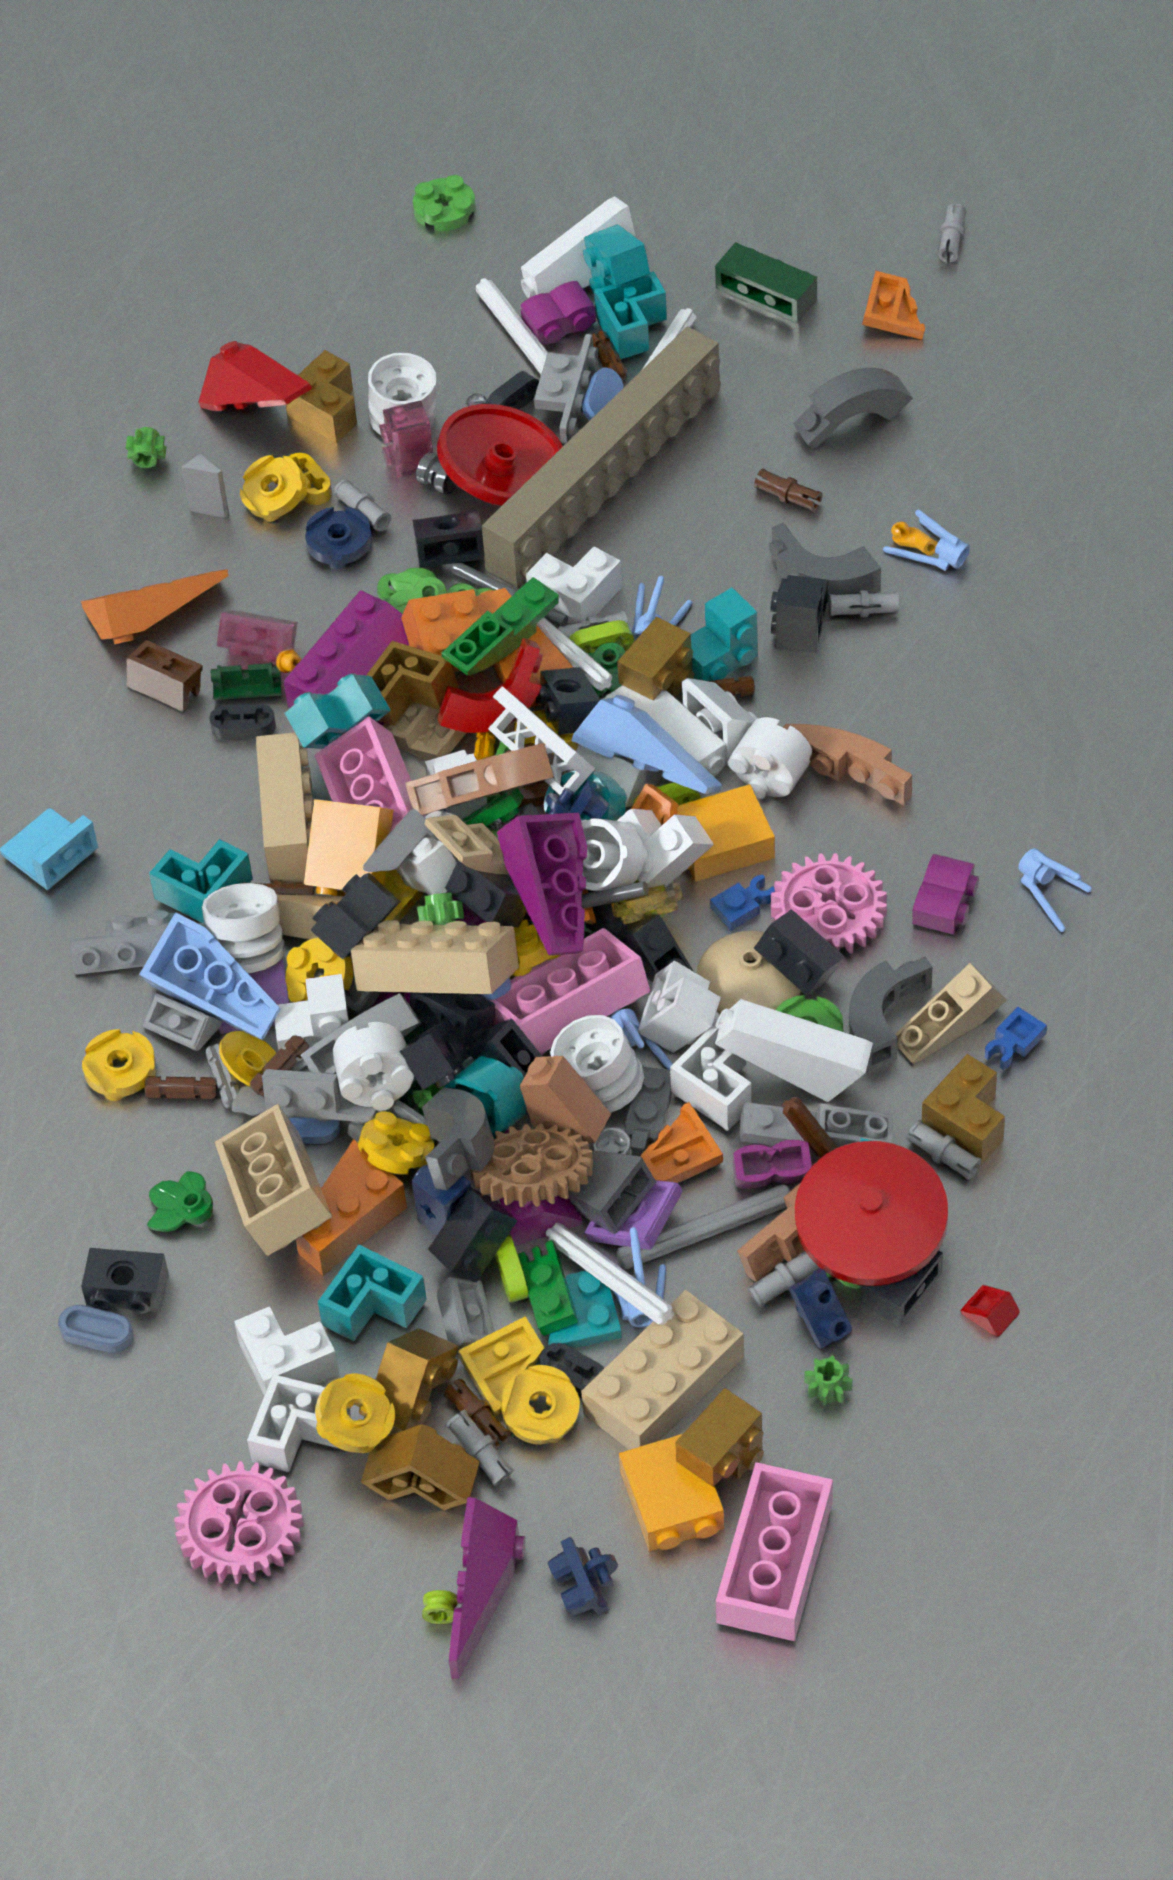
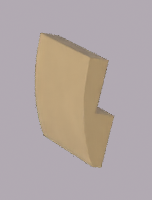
M413 701L394 726L387 723L383 725L384 728L393 734L398 748L427 761L450 754L467 733L440 726L436 718L439 710Z
M457 815L426 818L425 825L461 863L476 871L509 874L504 863L499 840L483 823L466 825Z

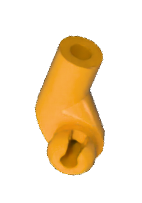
M897 522L892 526V539L897 545L919 549L928 556L935 553L937 541L916 527H909L906 522Z
M287 649L277 655L276 666L279 671L289 673L292 672L302 658L294 649Z

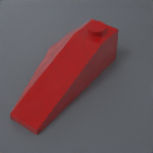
M232 341L223 345L219 349L220 353L211 357L198 403L201 408L212 411H223L227 408L226 404H234L236 409H244L254 403H257L259 407L282 406L307 393L312 387L309 382L252 345Z

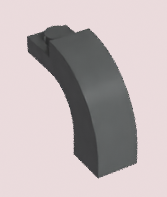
M881 368L851 370L827 381L809 395L813 404L793 424L807 445L816 449L840 424L850 417L860 413L874 412L891 421L913 397L899 377Z
M784 522L772 527V542L769 544L772 556L777 561V578L780 581L782 578L787 579V575L828 580V602L829 594H859L860 590L876 593L881 590V567L865 546L841 556H818L805 550Z
M926 956L914 962L908 961L896 970H893L886 960L867 972L855 987L849 1004V1034L873 1043L866 1072L897 1059L898 1038L884 1016L897 1003L932 988L933 966Z
M443 1087L422 1109L431 1138L442 1140L425 1157L436 1189L448 1190L469 1169L481 1171L487 1165L493 1155L495 1142L482 1102L469 1092Z

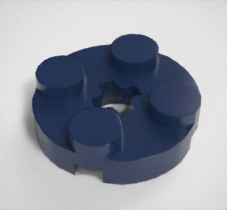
M334 507L325 508L314 514L307 522L305 540L308 552L313 558L322 563L329 564L333 569H343L348 563L361 558L372 547L369 520L362 512L354 508L345 507V511H334ZM334 533L337 535L345 534L344 537L338 539L332 537Z

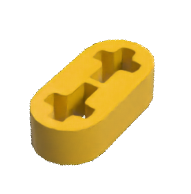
M294 453L288 456L296 462L301 470L305 469L306 473H304L307 495L304 500L311 505H321L328 502L332 497L331 480L328 475L306 453Z

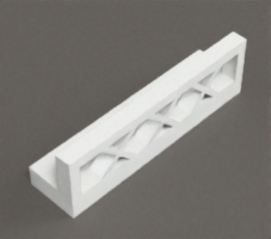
M502 686L493 697L506 709L488 730L511 751L524 748L525 738L536 736L535 745L545 743L547 754L554 753L553 765H551L554 778L544 781L559 795L565 787L575 793L595 768ZM516 717L518 719L516 731L504 734L502 731ZM574 769L576 772L562 787L560 785L561 773Z

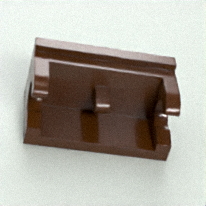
M146 640L127 657V687L184 712L189 707L190 691L195 696L199 695L203 665Z

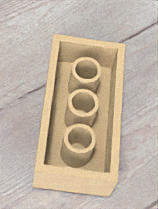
M295 732L256 736L263 841L270 883H274V880H282V883H304L314 806L311 794L310 767H307L309 766L307 748L300 746L299 738Z
M387 920L380 922L372 932L364 936L363 940L351 949L357 991L492 994L519 968L514 926H500L498 922H486L479 926H466V923L463 921L450 922L446 925H433L431 921H418L411 925L399 924V921Z
M276 1104L214 1142L243 1224L266 1256L285 1248L293 1240L310 1230L318 1228L323 1222L332 1218L300 1133L279 1104Z
M687 1290L670 1304L672 1306L671 1311L674 1312L671 1320H668L665 1325H659L653 1321L581 1391L583 1414L629 1450L660 1441L744 1358V1333Z

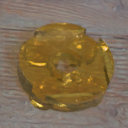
M673 883L674 890L666 891L665 884L650 887L647 896L628 899L627 902L620 905L618 902L610 903L614 917H621L622 923L627 924L643 919V913L657 910L658 915L678 910V901L684 898L680 883Z

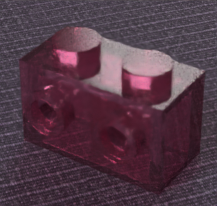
M421 400L383 410L384 424L379 425L384 444L387 443V446L382 447L383 457L387 466H393L397 478L416 473L417 466L422 457L428 452H433L430 422Z
M237 610L221 612L216 646L228 648V653L233 655L249 656V653L260 654L262 660L276 662L277 655L280 652L294 649L298 622Z

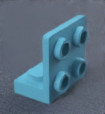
M49 808L0 848V852L3 857L48 890L99 847L91 820L82 815L74 823H70L53 809Z

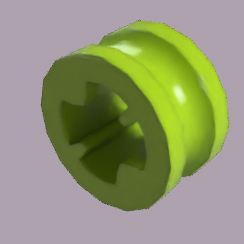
M433 1590L424 1594L422 1601L425 1606L422 1610L423 1619L432 1624L452 1623L454 1609L458 1605L457 1595L446 1590Z

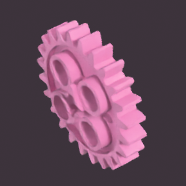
M821 853L818 856V862L814 863L809 857H805V866L801 867L795 862L792 863V873L782 871V881H775L774 883L775 892L771 893V917L776 920L792 909L839 952L840 948L845 947L849 953H853V944L855 942L865 947L866 936L875 939L877 928H883L884 917L887 916V893L883 891L882 880L875 881L874 870L865 872L864 862L857 864L855 867L852 866L851 856H848L844 862H838V855L834 853L831 861H826Z
M239 1461L236 1471H230L226 1463L223 1464L222 1474L217 1475L211 1469L207 1470L209 1480L204 1482L198 1478L194 1479L197 1491L185 1490L184 1496L187 1503L177 1504L180 1516L174 1518L176 1530H179L175 1534L178 1544H181L183 1557H190L193 1569L203 1565L202 1570L206 1578L214 1571H217L218 1579L221 1583H223L228 1574H233L235 1584L240 1583L242 1574H248L250 1580L255 1582L256 1571L260 1569L264 1574L270 1576L269 1565L273 1562L283 1567L282 1553L294 1555L295 1551L292 1542L301 1541V1534L298 1528L304 1527V1522L300 1514L302 1512L301 1502L296 1500L295 1488H287L285 1476L275 1480L274 1469L271 1467L264 1474H261L259 1463H255L250 1471H245L242 1461ZM247 1493H250L246 1500V1503H244L243 1506V1500L245 1498V1495ZM226 1498L234 1499L233 1501L227 1504L219 1503L221 1500ZM263 1506L271 1507V1509L265 1512L256 1511ZM211 1533H222L219 1537L207 1538ZM235 1539L233 1550L228 1552L229 1548L232 1545V1542H234ZM252 1540L260 1541L257 1545L252 1547L244 1546L247 1542Z

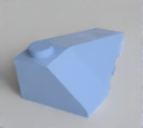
M615 695L614 698L601 699L573 734L571 741L611 759L614 755L633 759L632 767L640 770L646 769L658 772L660 769L664 771L662 776L665 779L698 792L709 794L721 790L722 784L648 713L635 707V701L628 697Z
M176 912L139 974L150 986L262 1041L281 1010L205 927Z

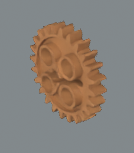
M540 1123L536 1129H531L528 1124H524L522 1130H517L510 1126L509 1133L507 1134L496 1131L495 1147L490 1161L481 1171L470 1169L474 1187L480 1188L481 1195L491 1194V1201H496L503 1197L505 1205H509L516 1200L519 1201V1206L523 1207L527 1201H533V1204L538 1207L541 1200L546 1199L549 1203L554 1204L556 1196L568 1199V1190L580 1192V1184H588V1176L593 1175L592 1150H589L588 1141L582 1142V1135L580 1134L572 1136L571 1129L569 1128L558 1132V1125H554L550 1129H544L543 1123Z

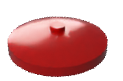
M477 404L464 407L447 418L438 437L437 455L446 474L461 489L480 500L502 506L563 445L550 428L523 411L497 404Z
M882 1141L855 1142L827 1153L806 1173L798 1188L795 1200L796 1230L807 1255L817 1266L831 1276L857 1285L878 1286L891 1284L917 1273L938 1252L945 1238L948 1226L947 1196L935 1170L913 1151Z

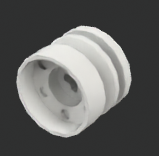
M393 353L383 356L372 365L368 373L369 422L373 429L381 436L395 441L417 439L432 429L436 421V372L428 361L421 356L411 353Z
M254 883L234 884L211 893L204 900L202 910L205 928L247 973L265 970L277 964L284 957L285 944L282 939L283 930L279 924L278 896L273 889Z
M588 1015L571 1022L554 1039L550 1051L551 1056H564L609 1112L623 1108L641 1090L644 1080L642 1064L637 1058L635 1051L630 1047V1042L624 1031L614 1019L604 1015Z

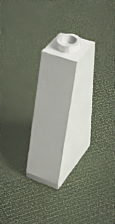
M615 196L608 199L521 266L524 278L521 280V286L525 295L529 298L541 293H549L557 286L571 281H578L582 288L589 286V279L592 278V274L583 256V250L586 249L584 237L616 224L636 237L629 206Z
M622 685L603 698L608 699L614 698L615 695H622L634 700L635 707L648 713L712 776L717 775L726 765V743L666 690H662L653 701Z
M742 999L730 1009H724L716 1022V1028L719 1029L715 1042L716 1045L826 1102L831 1101L866 1073L873 1045L872 1042Z

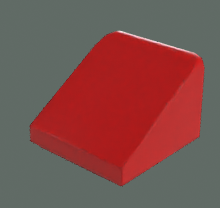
M982 1285L960 1310L962 1315L995 1336H1000L1020 1313L1009 1291Z

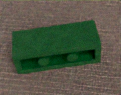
M737 242L731 246L715 265L716 289L795 323H798L817 301V276Z

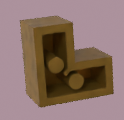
M324 350L298 374V376L310 383L312 389L287 404L286 412L287 416L337 443L357 425L354 397L350 395L353 391L350 363Z
M655 617L617 661L619 684L653 701L662 690H666L676 698L682 691V681L687 678H694V672L692 671L693 650L691 649V633L661 618Z
M391 641L366 675L373 678L391 710L378 721L393 726L412 701L439 710L447 686L458 687L451 663L442 658V656L395 641Z
M966 1054L922 1102V1121L944 1137L946 1135L953 1137L956 1145L976 1158H980V1165H982L1004 1141L1005 1116L989 1106L996 1097L997 1072L969 1054Z
M420 1328L387 1342L375 1380L385 1388L386 1392L384 1394L388 1398L389 1403L393 1402L395 1409L393 1426L404 1431L424 1423L431 1410V1402L428 1400L432 1388L449 1381L455 1374L458 1366V1359L455 1356L459 1345Z
M724 1388L675 1442L676 1462L712 1487L722 1477L728 1478L733 1475L739 1479L747 1469L753 1470L755 1463H759L763 1457L762 1437L764 1432L762 1431V1413Z
M420 1424L387 1436L383 1442L370 1451L361 1483L389 1501L415 1492L444 1511L467 1503V1497L471 1495L480 1461L466 1453L462 1446L453 1444L438 1435L434 1428Z

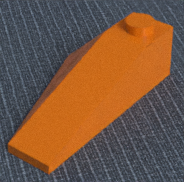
M227 569L176 579L170 583L165 582L145 586L140 590L118 592L81 601V604L101 640L113 638L114 644L134 640L133 633L145 631L228 577L229 574Z

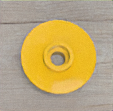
M244 1031L227 1033L219 1044L220 1057L225 1067L235 1078L249 1087L250 1081L258 1073L263 1074L262 1068L276 1054L275 1050L264 1040L262 1041Z

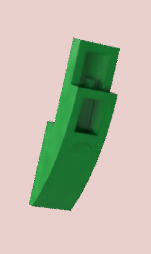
M532 577L493 614L487 610L441 653L442 658L467 676L494 665L521 645L523 638L529 639L536 633V624L559 603V595Z

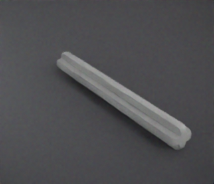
M780 1185L662 1231L651 1250L640 1248L642 1263L787 1207L783 1197L790 1192L788 1186ZM623 1246L618 1248L617 1258L623 1269L634 1267L632 1247Z

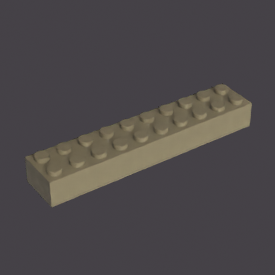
M687 326L482 525L486 570L518 588L526 580V574L546 553L554 556L562 543L568 538L573 537L579 527L589 517H593L609 497L615 496L620 486L629 477L635 476L640 467L650 457H654L660 447L670 437H674L689 418L695 417L700 407L707 400L717 395L721 387L719 343Z

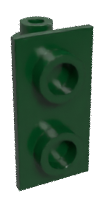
M273 662L248 665V669L242 670L241 665H217V669H211L213 700L282 696L281 671L278 670L276 665H273Z

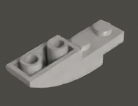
M399 993L363 1012L318 1041L301 1054L303 1059L290 1071L337 1074L333 1056L334 1044L341 1034L356 1026L357 1030L369 1027L368 1023L383 1022L396 1027L405 1037L418 1027L421 1022L404 996Z
M743 1103L740 1118V1141L771 1146L785 1140L804 1141L784 1116L783 1107ZM820 1104L817 1112L810 1111L838 1148L859 1142L861 1138L893 1143V1114ZM809 1147L810 1157H817Z

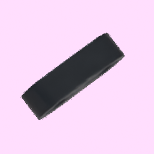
M521 371L493 391L485 404L503 405L520 410L535 398L539 380L527 371Z
M264 704L219 706L211 712L209 717L212 734L221 740L256 739V736L272 735L276 729L274 711L271 707ZM258 719H263L261 724H257ZM229 720L228 725H223V722Z
M553 1343L545 1347L540 1355V1365L551 1366V1360L557 1362L560 1358H563L565 1366L557 1364L554 1368L561 1370L569 1377L579 1398L582 1399L581 1391L586 1387V1385H583V1378L589 1380L592 1376L596 1377L604 1367L565 1344Z

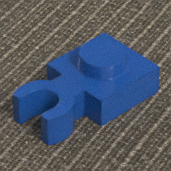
M764 875L754 877L750 882V886L746 889L738 882L711 898L710 909L732 931L759 915L760 905L771 903V893L775 892L774 886L766 891L759 890L765 886Z
M1017 1007L996 1028V1039L990 1041L985 1047V1059L989 1060L996 1053L1003 1054L1004 1056L1000 1059V1068L1002 1070L1007 1069L1012 1064L1015 1052L1025 1057L1047 1034V1025L1020 1007Z

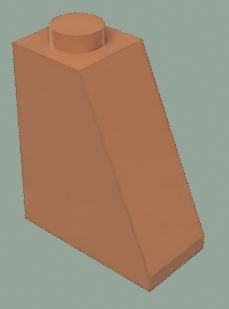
M564 1056L536 1057L530 1064L528 1072L520 1084L533 1129H536L540 1123H543L544 1129H550L552 1126L558 1125V1132L569 1128L571 1129L572 1136L582 1135V1142L596 1143L611 1113Z

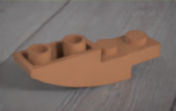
M785 724L783 726L786 730L789 726L794 727L807 739L812 749L809 765L819 774L827 775L839 782L847 773L857 782L869 785L879 791L885 798L893 799L902 805H905L912 797L913 775L892 763V749L861 735L841 729L811 724Z
M541 743L439 771L436 774L406 782L405 785L412 809L417 810L421 815H426L434 811H440L554 778L545 744Z
M800 1184L783 1197L787 1209L737 1250L747 1276L755 1282L762 1279L784 1259L789 1262L805 1252L799 1240L795 1224V1200Z

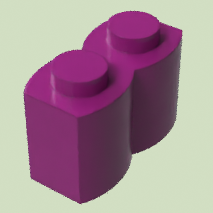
M578 281L561 284L549 293H541L530 297L520 305L522 320L542 345L555 343L567 333L584 331L596 322L595 306Z
M933 854L912 910V924L953 935L958 924L964 926L969 911V905L966 904L968 896H975L979 884V876L974 875L975 864Z
M785 1140L771 1148L764 1145H748L736 1150L732 1157L735 1185L743 1189L761 1188L772 1181L780 1184L799 1183L812 1167L808 1142L802 1140Z

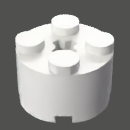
M769 717L759 718L753 722L728 760L730 769L746 785H751L756 798L759 799L765 798L766 795L784 797L790 794L810 763L809 758L812 755L809 742L797 729L789 726L786 730L777 725L780 720Z
M599 818L581 821L587 843V858L583 860V877H586V889L604 891L633 884L639 877L643 864L647 861L648 857L647 849L643 846L638 833L631 826L620 821Z
M383 1022L368 1023L369 1027L357 1030L356 1026L341 1034L333 1047L334 1064L341 1095L343 1098L359 1106L373 1107L378 1111L390 1109L394 1101L408 1091L414 1079V1075L405 1062V1058L399 1052L406 1046L403 1035L396 1027Z

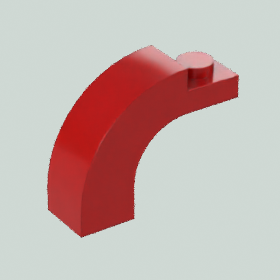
M522 639L508 678L492 691L471 693L447 686L436 717L440 726L467 733L489 732V727L506 709L493 697L502 686L529 709L542 687L537 678L531 677L532 673L536 674L543 658V654L539 653L540 648L538 644L529 639Z

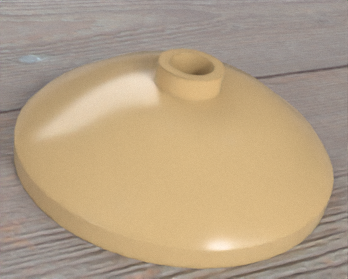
M740 931L726 935L715 941L702 955L697 967V974L710 981L708 990L721 997L717 1008L719 1015L724 1009H730L741 999L776 1010L787 999L801 996L802 991L754 949V946L764 932Z

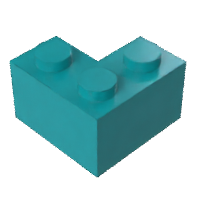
M616 224L584 237L586 249L583 250V256L591 270L592 278L589 279V284L593 294L595 289L611 284L618 286L650 274L645 244L620 225Z
M650 272V274L618 286L611 284L595 289L596 319L603 331L608 334L610 342L613 343L620 358L624 359L649 351L648 325L667 320L666 291L655 272Z
M733 587L705 603V626L691 634L693 679L702 681L724 679L729 673L741 666L748 665L754 658L758 657L757 611Z
M349 674L341 678L337 683L338 687L329 694L307 692L294 700V706L284 714L304 748L323 749L368 716L377 722L391 711L371 676Z
M221 839L215 843L199 863L169 849L149 872L154 899L201 923H204L203 902L211 893L226 886L242 884V882L250 883L253 880L249 854Z
M358 1244L318 1300L322 1326L352 1341H355L374 1313L407 1328L427 1300L424 1277Z

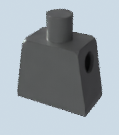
M595 1150L592 1152L593 1175L588 1176V1184H580V1192L568 1190L569 1200L579 1214L610 1233L616 1234L656 1183V1180L642 1157Z

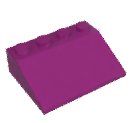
M360 590L284 680L288 707H293L294 700L307 692L329 694L338 687V681L346 675L366 676L391 641L409 646L401 619L402 613L388 602ZM377 721L382 726L385 724L384 722Z

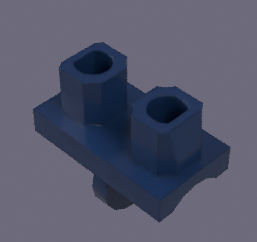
M587 780L573 804L569 800L574 792L566 787L560 796L549 793L545 799V802L551 807L548 814L579 813L581 815V813H584L592 819H601L609 803L599 794L595 793L597 785Z
M818 1268L807 1279L789 1287V1291L797 1305L796 1311L804 1319L817 1347L824 1348L852 1331L853 1328L825 1270Z
M571 1536L561 1541L560 1543L564 1551L547 1563L558 1583L562 1584L575 1577L577 1585L561 1593V1598L567 1611L575 1616L590 1609H593L599 1615L610 1610L598 1580H600L602 1587L612 1585L613 1581L610 1575L618 1568L615 1556L611 1554L602 1555L600 1549L595 1547L588 1551L591 1559L589 1560L583 1547H576Z

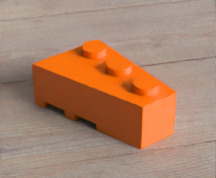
M354 1139L321 1187L332 1218L323 1222L318 1228L310 1230L296 1239L298 1253L322 1276L350 1255L358 1244L362 1245L407 1209L404 1184L392 1173L381 1170L367 1161L369 1154L364 1148L360 1152L358 1143Z

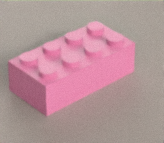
M368 716L314 755L332 802L394 809L391 831L412 809L405 785L406 782L411 781V778L393 734Z
M602 928L584 939L583 951L581 953L560 955L555 959L546 960L536 965L528 974L511 979V989L505 995L489 1001L495 1003L493 1026L512 1018L539 1053L543 1055L552 1048L553 1041L560 1031L574 1020L588 1015H604L607 1017L624 1006L634 1003L638 998L651 991L641 957L605 928Z
M755 1463L716 1598V1623L795 1641L833 1504V1479Z

